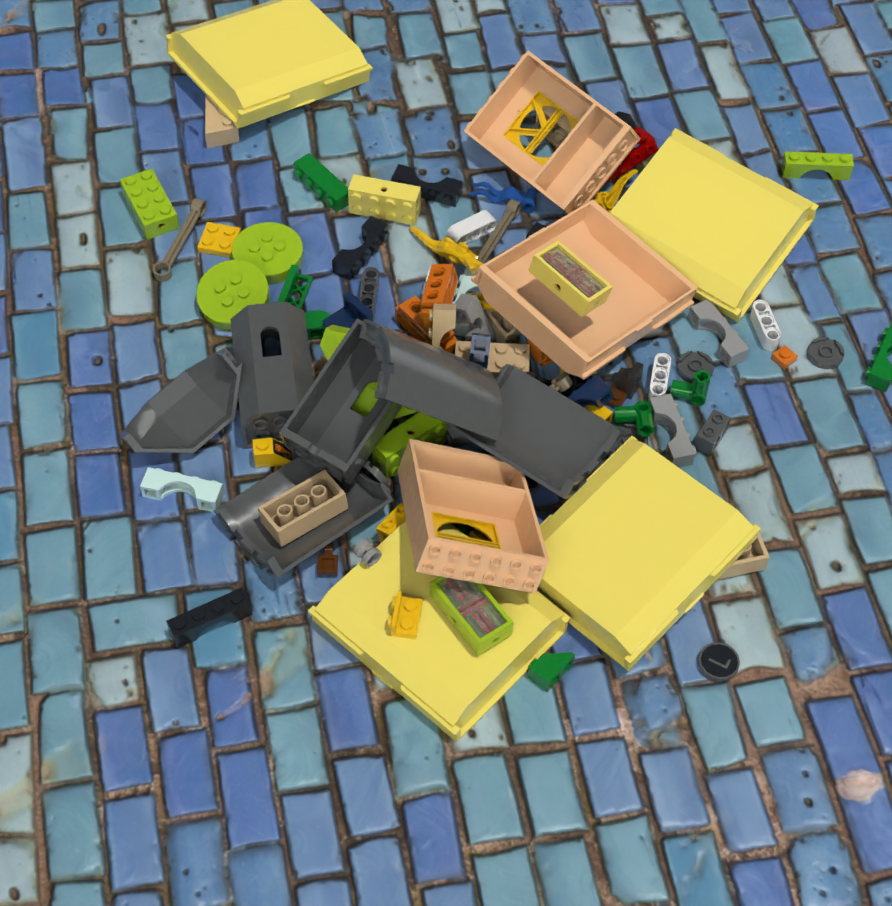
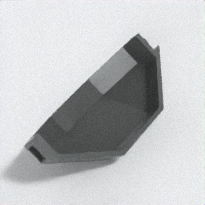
M225 347L187 368L148 400L119 436L134 452H196L235 419L242 363L237 362Z

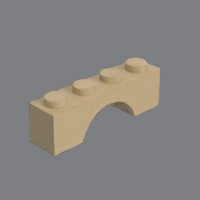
M434 303L433 310L429 312V321H433V327H429V339H432V346L444 350L440 341L446 332L455 329L456 304Z

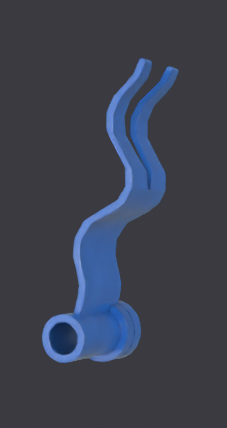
M487 182L473 183L472 186L486 187L494 196L486 190H478L469 194L470 196L482 194L493 203L514 199L522 203L521 208L524 212L531 213L535 210V200L538 192L535 188H529L527 192H522L515 187H507L498 191Z

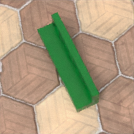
M291 265L277 302L285 301L302 310L313 282V277L299 274V266ZM298 280L307 282L306 285L301 287L297 283ZM300 293L302 297L294 301L292 296Z

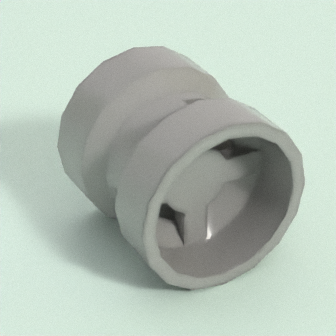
M368 538L358 542L353 550V553L357 557H361L362 562L367 567L376 564L382 556L381 551L378 548H374L373 543Z

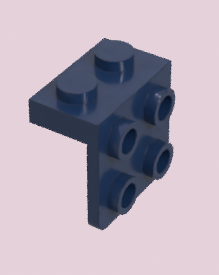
M348 291L343 295L344 307L324 319L323 326L326 328L336 325L351 328L357 318L361 321H364V319L373 321V312L369 307L362 304L357 296Z

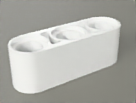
M483 210L452 225L447 230V235L457 244L459 242L468 244L494 231L498 221L489 211Z
M756 300L752 306L750 319L762 347L767 351H774L777 349L781 337L780 329L769 304L764 300Z
M658 353L655 356L648 392V402L651 397L666 394L671 365V357L666 353Z

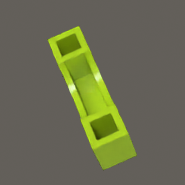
M785 151L781 164L782 178L797 179L806 172L824 170L832 176L833 180H850L854 168L852 154Z

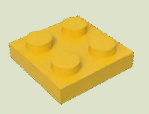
M207 222L197 246L198 252L232 258V245L237 235L241 232V228Z

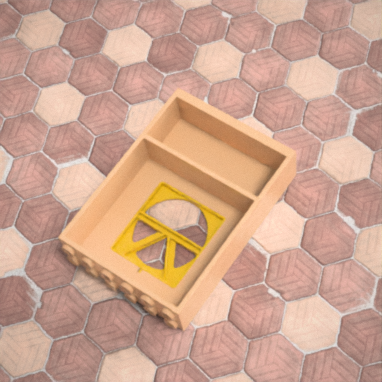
M528 50L520 57L516 66L509 71L508 76L499 84L493 95L489 96L485 105L478 110L477 115L467 124L464 130L479 146L566 214L591 201L641 139L631 126ZM542 108H556L557 110L546 121ZM536 110L542 127L541 130L520 128L524 118L531 111ZM565 114L570 122L571 132L552 156L541 158L531 155L561 116ZM520 135L535 136L524 149L520 141Z
M409 439L398 468V476L415 571L536 593L550 560L525 475L496 456ZM447 523H462L480 530L492 542L437 532L440 526Z

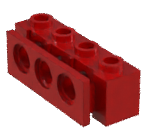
M637 126L634 131L641 139L636 145H640L631 150L604 185L656 153L659 149L655 138L646 130H642Z

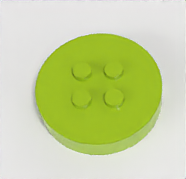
M263 222L249 226L237 235L232 245L233 260H244L256 265L264 273L268 285H272L286 280L291 265H297L299 269L301 268L303 263V245L299 235L290 227L280 223Z
M228 260L211 267L202 276L197 287L196 296L201 312L208 322L218 328L231 330L230 319L247 305L270 303L271 293L264 273L256 265L244 260Z

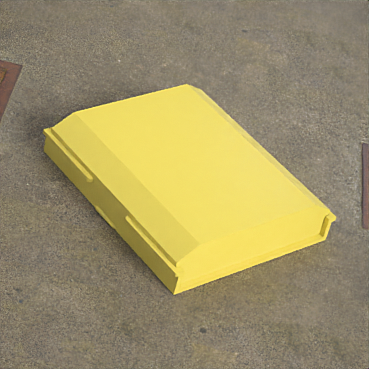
M271 0L165 35L167 39V54L238 129L368 82L370 71L373 70V67L367 64L360 48L310 0Z
M675 128L672 135L668 137L611 210L610 214L697 286L698 289L694 298L701 302L706 299L711 301L712 304L716 305L720 313L739 323L814 221L819 205L775 181L757 174L726 157L723 153Z
M633 436L623 443L586 479L587 482L571 498L539 525L550 561L537 589L540 594L571 617V620L568 622L571 626L627 671L648 652L684 613H687L704 596L707 589L757 539L758 533L761 531V528L756 524L752 526L736 508Z
M405 521L376 547L382 553L381 558L376 564L367 567L362 561L359 562L326 593L317 607L313 605L308 610V613L317 625L371 669L374 675L388 687L397 691L454 741L458 742L529 670L528 666L531 661L545 654L567 632L568 622L571 620V617L538 591L530 593L483 584L514 624L513 633L510 637L478 656L430 596V582L440 576L415 571L407 521ZM451 523L444 524L437 530V532L468 537ZM398 590L402 591V596L423 599L416 640L391 636V628H388L389 615L394 613V610L391 609L392 598L397 597Z

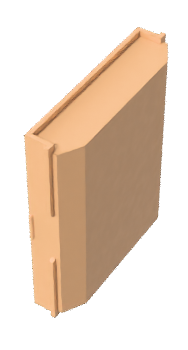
M594 200L589 201L546 228L540 229L524 241L481 265L478 268L477 274L471 278V281L477 284L489 305L566 373L581 377L583 380L624 353L627 347L652 330L656 331L694 304L692 299L698 289L690 280ZM556 241H560L613 286L606 302L584 317L576 313L528 271L534 255Z

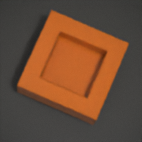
M786 345L782 346L771 356V359L783 369L793 364L798 358V355Z

